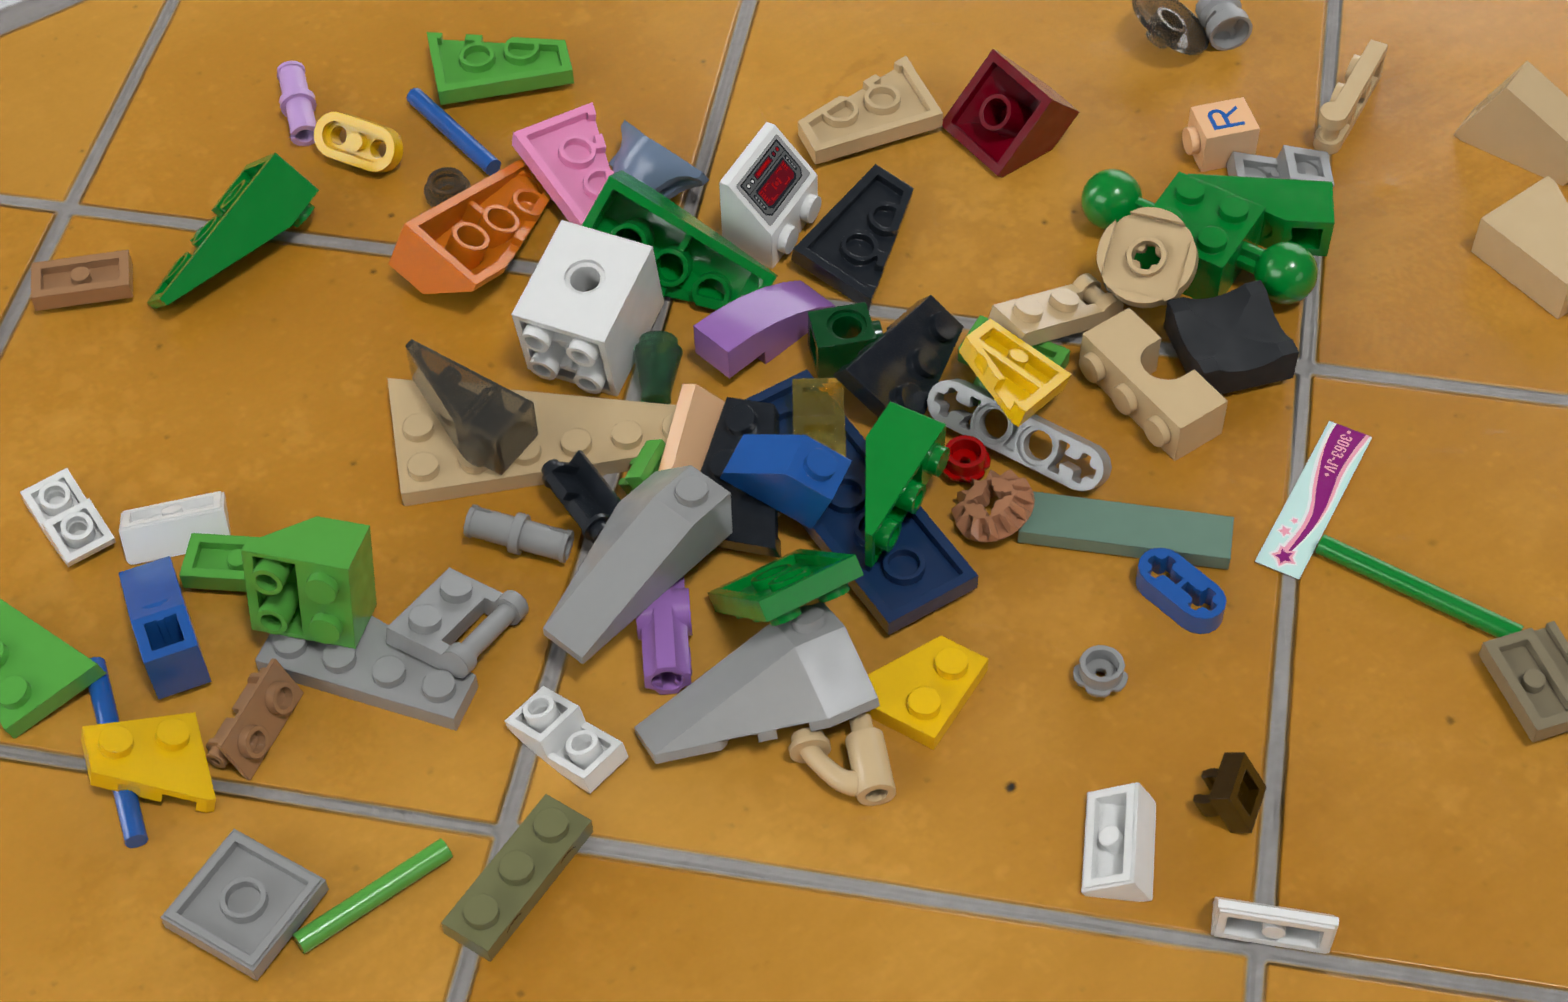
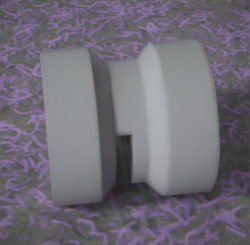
M1199 0L1197 2L1196 15L1201 25L1206 28L1205 32L1211 45L1217 50L1234 49L1242 45L1251 35L1253 26L1247 13L1242 9L1240 0Z

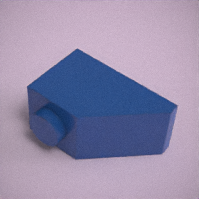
M743 434L720 478L812 529L833 500L852 460L807 435Z

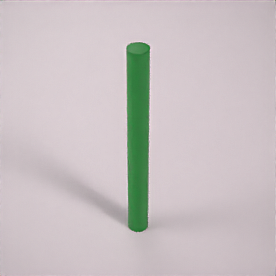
M1326 534L1322 536L1315 553L1497 638L1522 631L1524 628L1523 625Z

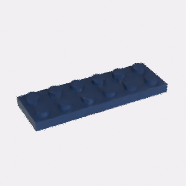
M807 369L745 399L775 405L779 412L780 435H807L852 460L833 500L815 526L810 529L803 524L801 525L821 551L856 555L864 575L849 582L848 585L888 635L978 587V574L921 506L915 514L908 512L902 521L901 532L893 549L890 552L883 550L872 568L865 565L866 440Z

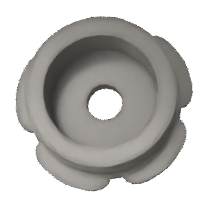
M1096 645L1088 648L1080 657L1079 665L1074 667L1073 677L1076 684L1080 687L1084 686L1086 692L1094 697H1107L1112 691L1120 692L1126 686L1128 675L1124 672L1125 663L1123 657L1117 650L1105 645ZM1100 672L1106 675L1104 677H1098L1096 673Z

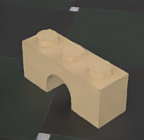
M1127 308L1082 334L1079 367L1089 382L1096 383L1112 399L1119 412L1131 417L1144 430L1148 440L1154 446L1161 447L1176 461L1222 434L1228 401L1195 369L1180 378L1171 380L1159 379L1150 375L1157 369L1161 337L1134 311Z

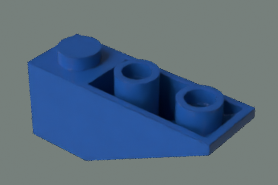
M171 557L161 558L119 572L132 628L143 663L158 700L212 682Z

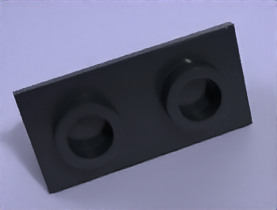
M578 450L569 463L559 462L557 459L546 462L541 469L543 474L542 482L553 491L582 529L584 537L594 544L621 499L583 451Z

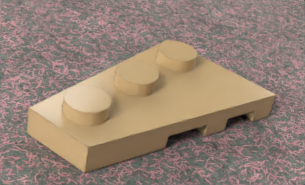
M904 56L894 62V70L882 77L874 74L863 81V88L849 97L838 96L799 120L798 136L816 165L942 127L943 112L907 56Z

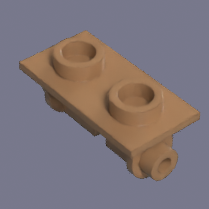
M275 658L270 660L266 668L262 667L258 673L250 674L247 679L248 684L232 708L237 715L235 718L226 717L214 738L209 739L206 744L208 749L206 759L209 763L218 768H225L228 762L232 763L246 780L252 779L304 694Z

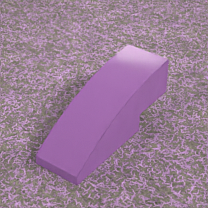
M801 280L763 287L737 298L693 326L695 352L730 379L756 358L767 364L807 334L808 311L835 307V305Z

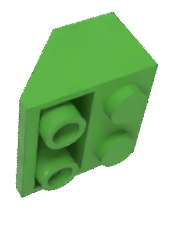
M316 516L244 544L241 554L252 630L356 649L377 605L370 525Z

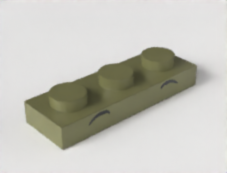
M545 794L441 922L444 934L491 962L593 833L592 820Z

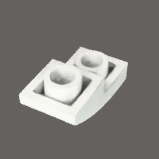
M68 468L20 491L23 502L68 567L116 542L90 498L87 499Z
M542 686L504 721L507 728L532 752L588 793L593 792L629 758L623 742L586 722L580 706L545 686Z

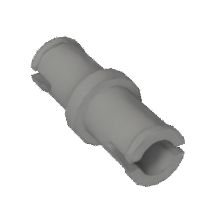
M473 504L467 513L463 532L464 536L468 538L473 537L506 546L507 551L512 554L520 555L522 551L555 559L561 563H566V560H568L574 541L573 530H564L531 521V516L525 513L518 512L516 516L485 509L476 504Z

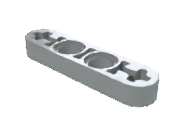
M957 378L940 381L932 387L928 394V410L935 420L945 423L946 427L962 435L978 438L985 446L1071 489L1078 491L1092 490L1103 485L1110 477L1112 469L1111 459L1105 449L1036 414L1032 415L1019 427L1014 425L1007 417L1008 428L1005 434L1000 438L993 437L986 429V416L994 408L1002 412L1003 410L987 390L966 380ZM958 391L956 395L958 402L968 407H978L973 414L961 409L949 413L950 404L944 400V395ZM1037 430L1044 431L1052 440V452L1044 460L1036 458L1029 449L1030 437ZM1064 455L1073 459H1082L1089 455L1091 456L1090 466L1096 469L1095 475L1085 476L1082 479L1080 478L1081 468L1069 461L1060 463L1059 468L1056 465Z

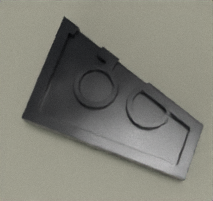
M727 397L701 469L703 474L731 493L733 533L717 547L781 558V540L778 537V516H781V512L720 478L743 434L780 435L779 412L772 403Z

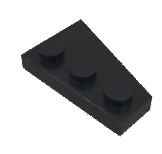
M875 164L793 248L791 260L855 303L866 302L869 311L909 207L914 188Z
M929 295L911 306L886 328L887 331L874 342L865 346L854 360L842 366L833 376L878 418L890 401L924 415L928 407V394L932 387L939 382L964 326L932 295Z

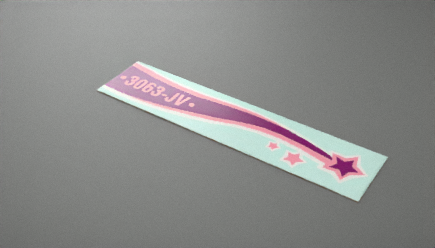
M1332 421L1328 422L1255 560L1256 563L1298 580L1300 579L1372 439L1371 436Z

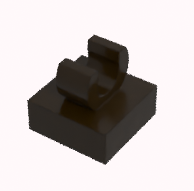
M1224 752L1219 769L1210 768L1204 770L1201 775L1211 793L1208 795H1194L1193 801L1203 815L1207 817L1220 815L1231 833H1252L1267 787L1245 752Z

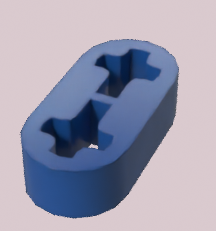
M1153 548L1140 557L1135 582L1137 589L1146 599L1191 633L1206 634L1220 626L1225 611L1226 596L1224 591L1215 582L1171 549ZM1153 571L1154 573L1160 575L1166 571L1170 573V578H1168L1165 575H1160L1157 578H1154L1153 576H1151V573ZM1193 603L1199 607L1206 603L1210 605V610L1204 607L1194 610L1191 608V604Z

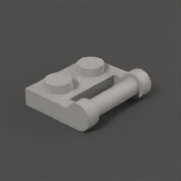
M449 567L386 628V643L439 670H446L456 678H465L476 667L477 657L509 625H517L528 614L529 606L526 599L516 591L507 590L502 593ZM483 613L488 615L461 643L455 642Z

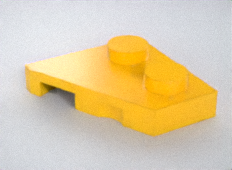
M991 318L968 334L959 350L961 356L1009 420L1017 427L1022 425L1063 391L1072 375Z

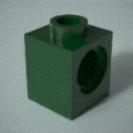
M866 302L808 311V346L818 381L835 378L833 376L835 372L842 366L849 364L865 346L874 342L883 334L880 321L871 320Z

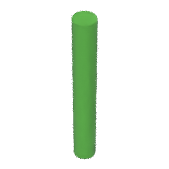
M438 839L293 933L292 936L296 944L306 954L453 858L449 847L443 839Z

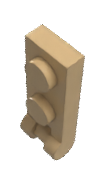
M1371 39L1361 56L1354 54L1345 75L1346 83L1338 82L1330 102L1321 106L1318 118L1321 127L1316 130L1313 142L1316 150L1328 152V155L1337 153L1341 149L1380 80L1388 48L1387 44Z
M1085 273L1080 275L1073 284L994 304L988 320L991 318L1018 338L1033 346L1090 330L1122 312L1124 304L1113 293H1104L1101 290V283L1091 274Z

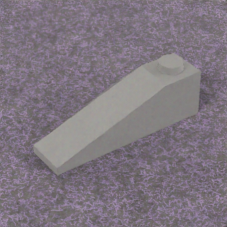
M692 465L655 471L617 504L543 627L544 635L580 663L584 664L733 533L731 493Z

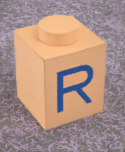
M1244 97L1194 106L1190 108L1188 127L1184 128L1182 132L1183 146L1188 155H1193L1201 172L1226 168V164L1233 151L1255 155L1260 127Z

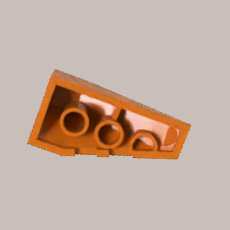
M521 158L404 223L388 264L422 294L473 292L504 273L552 198Z

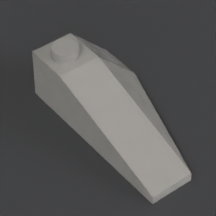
M818 602L813 605L800 607L802 614L789 622L777 626L767 625L636 725L634 729L637 738L653 761L659 764L721 751L727 745L728 740L733 738L758 735L759 742L778 739L776 729L809 723L811 731L830 728L879 707L878 696L844 624L824 602Z

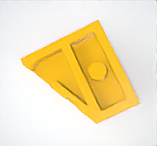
M941 635L867 674L878 696L880 706L865 713L869 714L871 719L934 750L988 671L989 658Z
M196 712L82 726L81 741L90 785L113 791L129 790L136 793L139 797L162 802L164 795L196 802V811L214 812L216 796Z

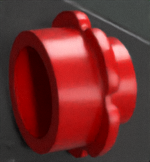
M968 435L957 436L951 439L946 445L950 449V455L943 470L944 475L953 481L971 483V478L976 480L982 479L985 475L984 470L990 467L991 462L982 441Z

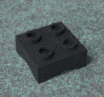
M1261 280L1245 283L1235 290L1206 299L1181 297L1167 301L1163 327L1186 374L1195 369L1220 394L1294 377L1299 351L1293 339L1288 337L1279 325L1272 310L1268 293Z

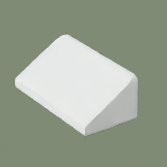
M221 491L125 510L121 513L119 535L126 561L130 565L155 561L168 556L174 557L186 554L191 533L231 535L225 493Z
M1139 782L1087 792L1081 893L1084 896L1135 902L1152 901L1156 802Z
M1215 897L1211 935L1220 938L1327 954L1330 952L1339 926V917L1326 913Z

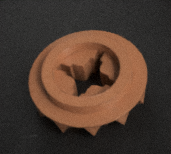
M991 469L986 479L978 481L971 478V488L957 492L958 504L951 511L957 528L966 538L977 542H993L1012 535L1027 522L1032 514L1035 498L1026 478H1019L1011 469L1002 475L997 474ZM997 496L999 500L995 501L994 508L991 509V515L989 516L984 507L989 505L991 498Z

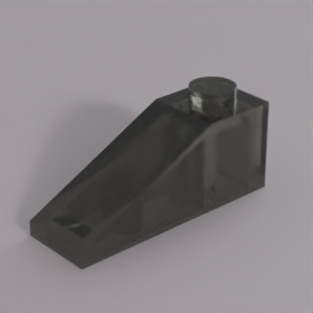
M411 339L405 347L412 379L460 454L472 465L477 467L484 466L502 475L539 435L534 402Z

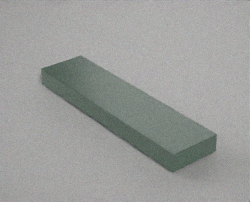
M1033 491L1035 503L1032 514L1019 529L1018 533L1019 543L1140 558L1145 552L1153 548H1166L1178 553L1192 565L1228 570L1231 559L1234 517Z

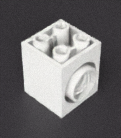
M561 220L511 314L527 368L544 379L552 380L558 378L574 383L589 393L597 394L604 392L618 397L664 304L653 246Z

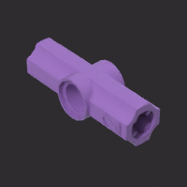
M683 576L636 617L638 640H642L645 688L653 689L660 695L679 693L682 688L691 684L692 665L688 636H692L689 588H685Z

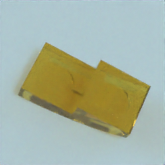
M836 378L792 379L793 435H807L846 457L843 384Z

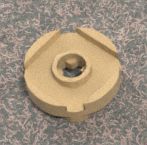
M1156 207L1138 208L1130 211L1131 215L1123 217L1118 222L1115 220L1106 228L1098 245L1097 264L1107 289L1123 303L1139 308L1167 306L1168 300L1180 298L1181 294L1192 283L1198 267V251L1190 230L1177 215ZM1147 246L1155 247L1156 256L1161 258L1159 263L1151 265L1150 269H1141L1140 262L1134 260L1136 253H1145Z

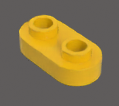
M341 112L326 113L315 125L314 141L316 147L326 157L367 171L381 173L393 170L402 159V140L395 130L387 126ZM345 129L347 138L342 144L339 136L340 132ZM382 142L386 145V153L383 157L379 154V146Z

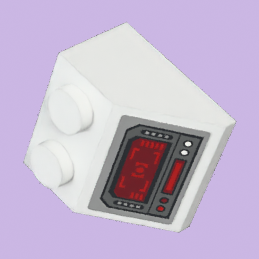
M766 122L719 182L722 237L762 265L773 269L784 253H791L797 243L799 233L807 222H814L818 216L822 202L821 197L818 196V175L776 125Z

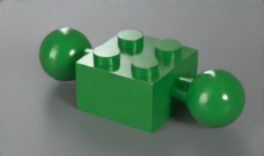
M1106 169L1094 174L1083 188L1081 195L1083 212L1087 219L1099 228L1106 230L1115 220L1118 222L1123 217L1131 215L1130 211L1142 207L1165 209L1177 215L1185 223V226L1193 236L1198 251V267L1192 283L1182 294L1193 299H1206L1225 294L1242 270L1254 274L1255 281L1261 280L1268 293L1269 300L1277 304L1297 303L1306 298L1316 285L1318 268L1311 252L1304 246L1294 242H1279L1269 246L1267 249L1258 247L1266 207L1179 171L1156 203H1153L1143 198L1141 188L1136 179L1129 173L1119 169ZM1147 246L1145 253H1136L1134 260L1140 262L1142 269H1150L1151 265H1157L1161 259L1156 256L1155 247Z

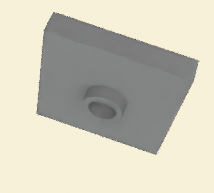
M233 829L160 918L165 928L251 978L258 980L329 888L324 878Z

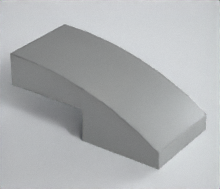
M1283 145L1277 158L1233 151L1226 164L1228 176L1332 181L1334 187L1328 152Z

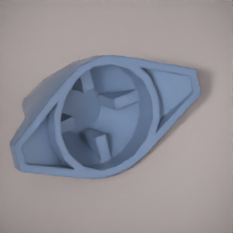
M624 120L621 125V147L609 162V166L613 169L614 173L623 170L668 199L687 189L703 186L709 181L702 171L650 139Z

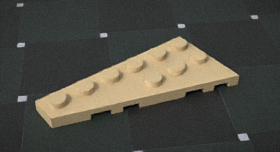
M387 378L400 490L404 506L543 485V474L541 472L543 465L552 459L569 463L578 450L583 451L601 475L629 471L631 468L630 461L638 456L647 440L663 439L666 443L677 406Z

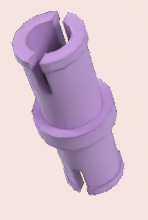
M286 61L277 67V79L279 80L282 92L279 99L281 112L288 119L291 141L298 146H309L315 143L314 129L316 120L314 111L317 106L315 95L308 89L304 65L298 61Z

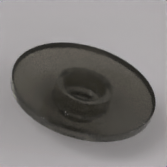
M1132 0L1133 10L1147 30V38L1155 46L1162 49L1169 47L1187 55H1200L1208 47L1209 39L1205 28L1201 25L1199 19L1178 0Z

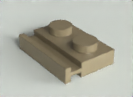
M1555 621L1547 623L1545 628L1536 631L1533 628H1529L1483 642L1478 655L1532 743L1568 732V642Z

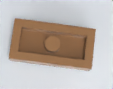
M129 250L31 263V300L35 311L133 297V262Z

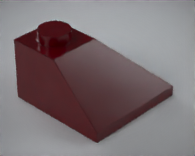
M992 49L943 118L942 127L992 172L1003 178L1053 150L1080 112L1050 86L997 50Z

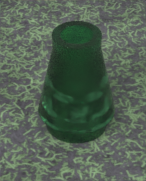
M649 331L639 337V343L633 349L641 388V402L670 404L671 393L683 350L678 345V339L675 335L666 331Z

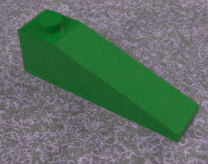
M276 152L247 164L211 210L216 216L210 219L204 227L202 226L198 229L190 240L192 245L196 247L194 253L191 255L189 252H186L174 263L147 304L153 309L169 305L292 225L296 228L299 227L314 210L315 206L310 202L319 189Z
M623 170L608 177L582 224L584 227L653 246L663 298L667 296L693 302L697 306L717 310L741 296L773 285L778 276L670 199Z

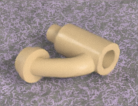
M863 713L849 720L851 733L846 737L845 743L851 770L842 768L827 756L831 751L830 740L824 736L823 730L811 731L810 727H806L793 733L791 736L792 743L789 745L791 759L799 763H806L833 789L843 794L857 797L858 802L866 806L881 805L895 797L896 788L884 734L880 729L873 727L869 714Z

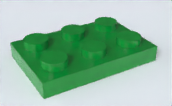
M797 549L708 592L715 612L736 616V619L748 618L752 619L753 622H770L771 626H777L802 614L800 606L818 598L819 602H827L844 595L850 590L848 583L864 574L854 554Z

